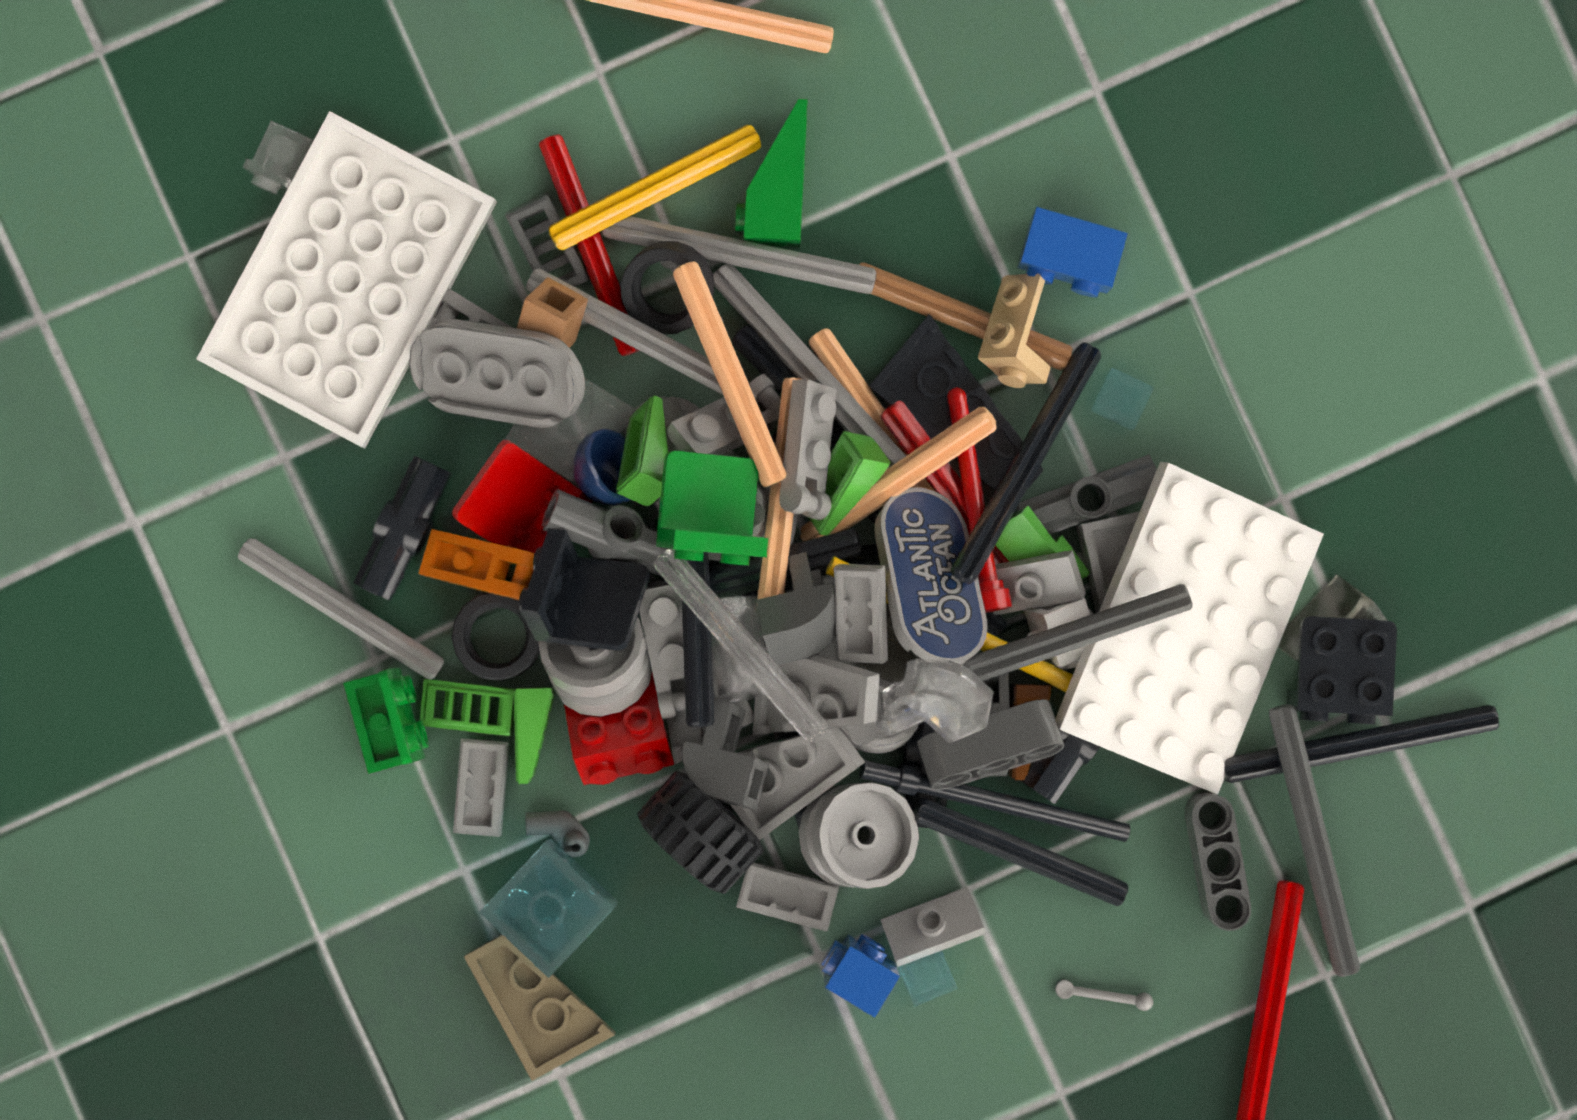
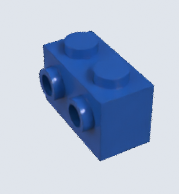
M1036 207L1031 216L1017 268L1027 271V276L1034 277L1037 273L1040 274L1045 280L1044 284L1052 285L1053 280L1057 279L1071 283L1070 290L1075 293L1097 298L1099 292L1107 294L1113 287L1128 233Z
M848 934L842 944L835 940L821 962L825 988L874 1018L900 975L896 963L886 958L887 954L884 952L886 948L864 934H861L858 940Z

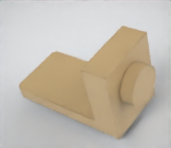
M1038 273L1034 277L1027 276V274L1006 275L1002 278L978 355V359L998 376V380L1001 383L1013 388H1023L1026 384H1046L1051 368L1026 345L1045 280Z

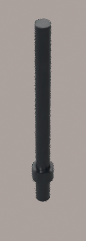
M864 760L865 763L860 766L859 770L860 779L893 786V790L906 795L914 796L919 792L1126 842L1130 835V824L967 784L944 790H933L927 775L921 774L920 768L900 764L897 768Z

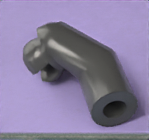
M565 810L525 812L526 836L551 835L570 857H580L588 850L589 834L570 812Z

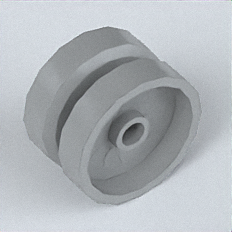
M638 617L629 644L621 651L545 641L538 642L541 661L549 675L554 691L564 705L580 714L601 717L621 712L638 701L649 686L652 667L643 628Z
M873 782L848 783L831 787L807 806L803 812L798 832L801 853L815 874L828 883L864 889L887 886L902 876L915 858L919 841L915 814L907 800L891 787Z

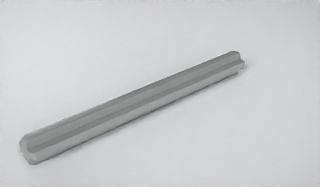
M629 216L602 230V234L608 239L645 247L659 241H678L693 247L706 260L864 294L872 293L876 281V270L871 267Z
M725 264L717 269L713 274L714 286L795 376L837 389L834 419L845 431L873 438L889 459L890 464L888 468L906 457L733 265Z

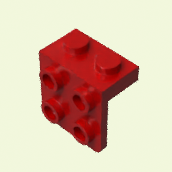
M503 440L497 445L455 505L452 515L458 522L491 543L535 554L536 549L542 546L547 531L543 530L541 524L544 512L557 489L590 503L593 501L579 488L509 440Z
M653 672L649 686L638 701L621 712L600 717L580 714L564 705L572 756L583 786L589 784L605 785L619 777L637 773L653 774L660 771L663 767L674 765L672 747L660 713Z

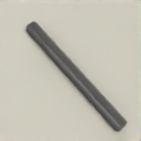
M1179 584L975 654L957 668H935L920 673L915 677L916 689L922 700H929L1189 611L1193 608V602L1188 588L1184 584Z
M1291 704L1279 705L1269 710V717L1332 968L1339 977L1353 975L1360 971V964L1297 711Z

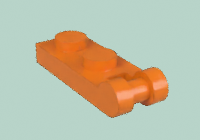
M431 529L418 574L519 600L523 588L529 586L534 571V553ZM510 564H514L516 568L512 581H505Z

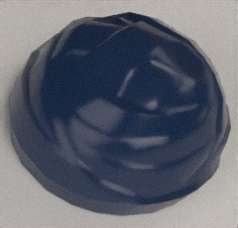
M610 429L594 431L586 435L579 443L574 455L573 476L581 491L589 499L601 505L615 506L631 499L617 494L616 490L626 438Z

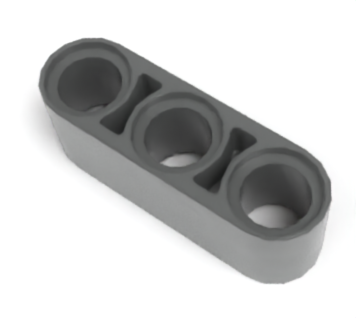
M1044 699L1027 702L930 733L922 737L917 743L930 786L933 790L953 788L1050 757L1060 752L1065 746L1050 702Z
M1199 792L1188 800L1185 807V820L1201 908L1204 916L1212 924L1225 931H1235L1248 923L1251 916V902L1235 813L1231 803L1226 798L1212 792ZM1207 802H1216L1220 809L1218 821L1214 825L1203 826L1199 820L1200 808ZM1224 848L1228 854L1227 866L1218 873H1211L1207 866L1209 854L1215 849ZM1226 895H1233L1237 902L1235 913L1229 918L1219 919L1215 912L1218 900Z

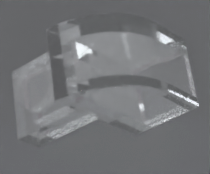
M941 658L937 660L915 659L907 662L904 681L893 683L883 690L876 726L889 737L925 721L948 743H952L987 728L994 691L975 673L959 663Z

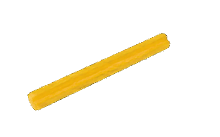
M745 125L550 225L548 228L550 237L559 250H565L761 148L760 137L752 125Z

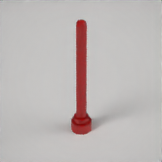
M958 387L952 388L947 395L952 425L969 414L966 393ZM975 445L957 456L970 533L985 509ZM992 550L978 575L985 613L1012 608L1009 588H1004L1003 580H998Z

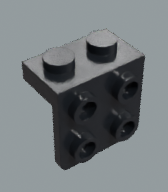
M548 528L543 545L539 546L534 554V571L529 586L523 588L519 598L520 614L523 615L533 637L537 641L615 651L625 649L629 644L650 578L647 567L637 563L578 557L566 530Z
M1307 616L1302 619L1299 637L1297 691L1287 690V704H1291L1296 708V711H1300V720L1328 722L1329 713L1347 714V723L1375 724L1376 715L1393 716L1397 627L1395 623L1387 620Z

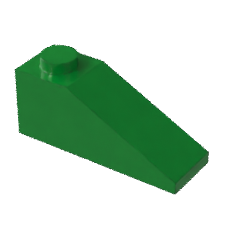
M808 99L797 100L746 190V203L736 204L735 231L744 232L745 241L768 246L800 247Z

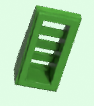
M655 395L650 397L629 417L616 489L617 494L644 506L652 505L661 497L664 458L668 453L663 401Z
M844 431L832 450L825 491L831 499L830 512L822 520L809 518L820 535L828 536L888 468L890 464L889 459L870 436Z
M424 679L420 720L427 727L512 736L515 722L514 691L517 688ZM436 690L445 691L443 718L434 717ZM455 692L463 693L461 720L452 719ZM473 694L482 695L479 722L470 721ZM491 696L500 697L497 724L489 723Z
M553 687L517 688L514 691L516 782L518 784H528L532 781L533 776H535L555 697Z

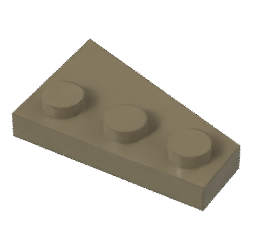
M505 932L465 954L464 958L532 1081L616 1034V1031L510 933Z

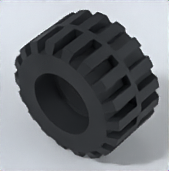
M675 771L637 813L641 826L651 838L687 872L715 892L726 894L764 852L758 837L720 800L705 794L699 789L686 773Z

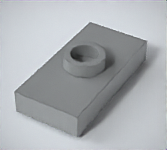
M1073 550L995 564L998 580H1003L1004 588H1009L1012 608L993 612L994 615L1082 600L1086 594Z
M836 565L834 567L837 661L883 664L888 660L885 565Z
M461 739L453 833L502 836L510 742Z
M754 862L745 871L736 907L827 932L839 885Z
M968 887L880 920L898 967L986 934Z

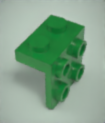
M685 451L668 452L664 458L656 547L674 549V559L703 561L704 552L721 553L720 563L749 566L750 556L766 558L768 538L752 536L758 482V470L753 459Z
M392 668L379 671L378 674L343 683L368 774L399 765L410 764L425 758L423 749L429 747V740L423 721L415 722L410 703L416 702L417 698L410 675L403 676L401 668Z

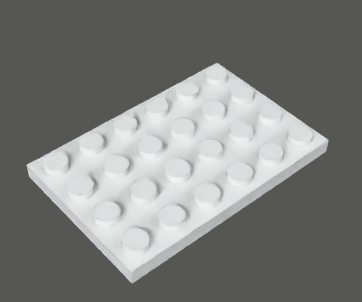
M329 111L196 359L358 446L366 448L409 368L412 344L427 328L432 317L435 318L441 308L444 295L448 288L451 289L497 203L496 199Z
M1160 462L1099 612L1179 584H1184L1188 588L1193 608L1189 611L1085 646L1055 718L1059 730L1218 795L1225 778L1224 762L1235 754L1324 534L1177 466Z

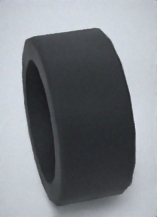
M659 241L644 248L625 268L620 283L621 299L630 317L664 335L678 334L694 325L687 308L677 314H664L656 311L647 303L641 292L643 273L650 265L658 261H671L679 265L695 261L701 269L712 297L714 294L713 273L706 259L693 247L678 241Z
M489 592L480 594L463 605L454 620L452 642L455 654L468 671L480 678L499 681L519 676L533 666L540 654L539 641L535 640L523 615L520 614L519 600ZM493 608H504L517 614L523 622L526 632L525 645L520 654L511 661L501 664L491 663L481 658L474 650L470 638L472 625L477 617L486 610Z

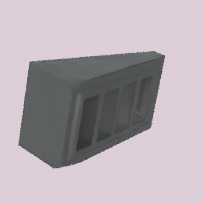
M548 192L506 211L505 216L533 271L540 268L548 273L570 262L574 270L558 277L560 280L574 287L589 280L573 245L565 249V253L541 264L538 256L557 247L551 238L535 246L531 244V238L549 230L550 225L561 220ZM545 211L547 219L524 229L521 221Z

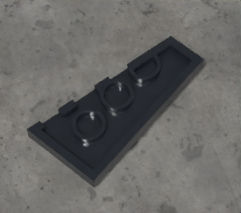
M929 314L869 387L889 405L899 400L904 402L930 439L952 425L947 399L948 392L952 388L958 387L965 391L969 413L978 407H986L996 420V430L976 443L975 450L980 479L995 492L1023 441L1011 424L1000 413L992 402V398L983 386L978 383L964 364V360L955 348L950 345ZM1041 465L1027 490L1044 471Z

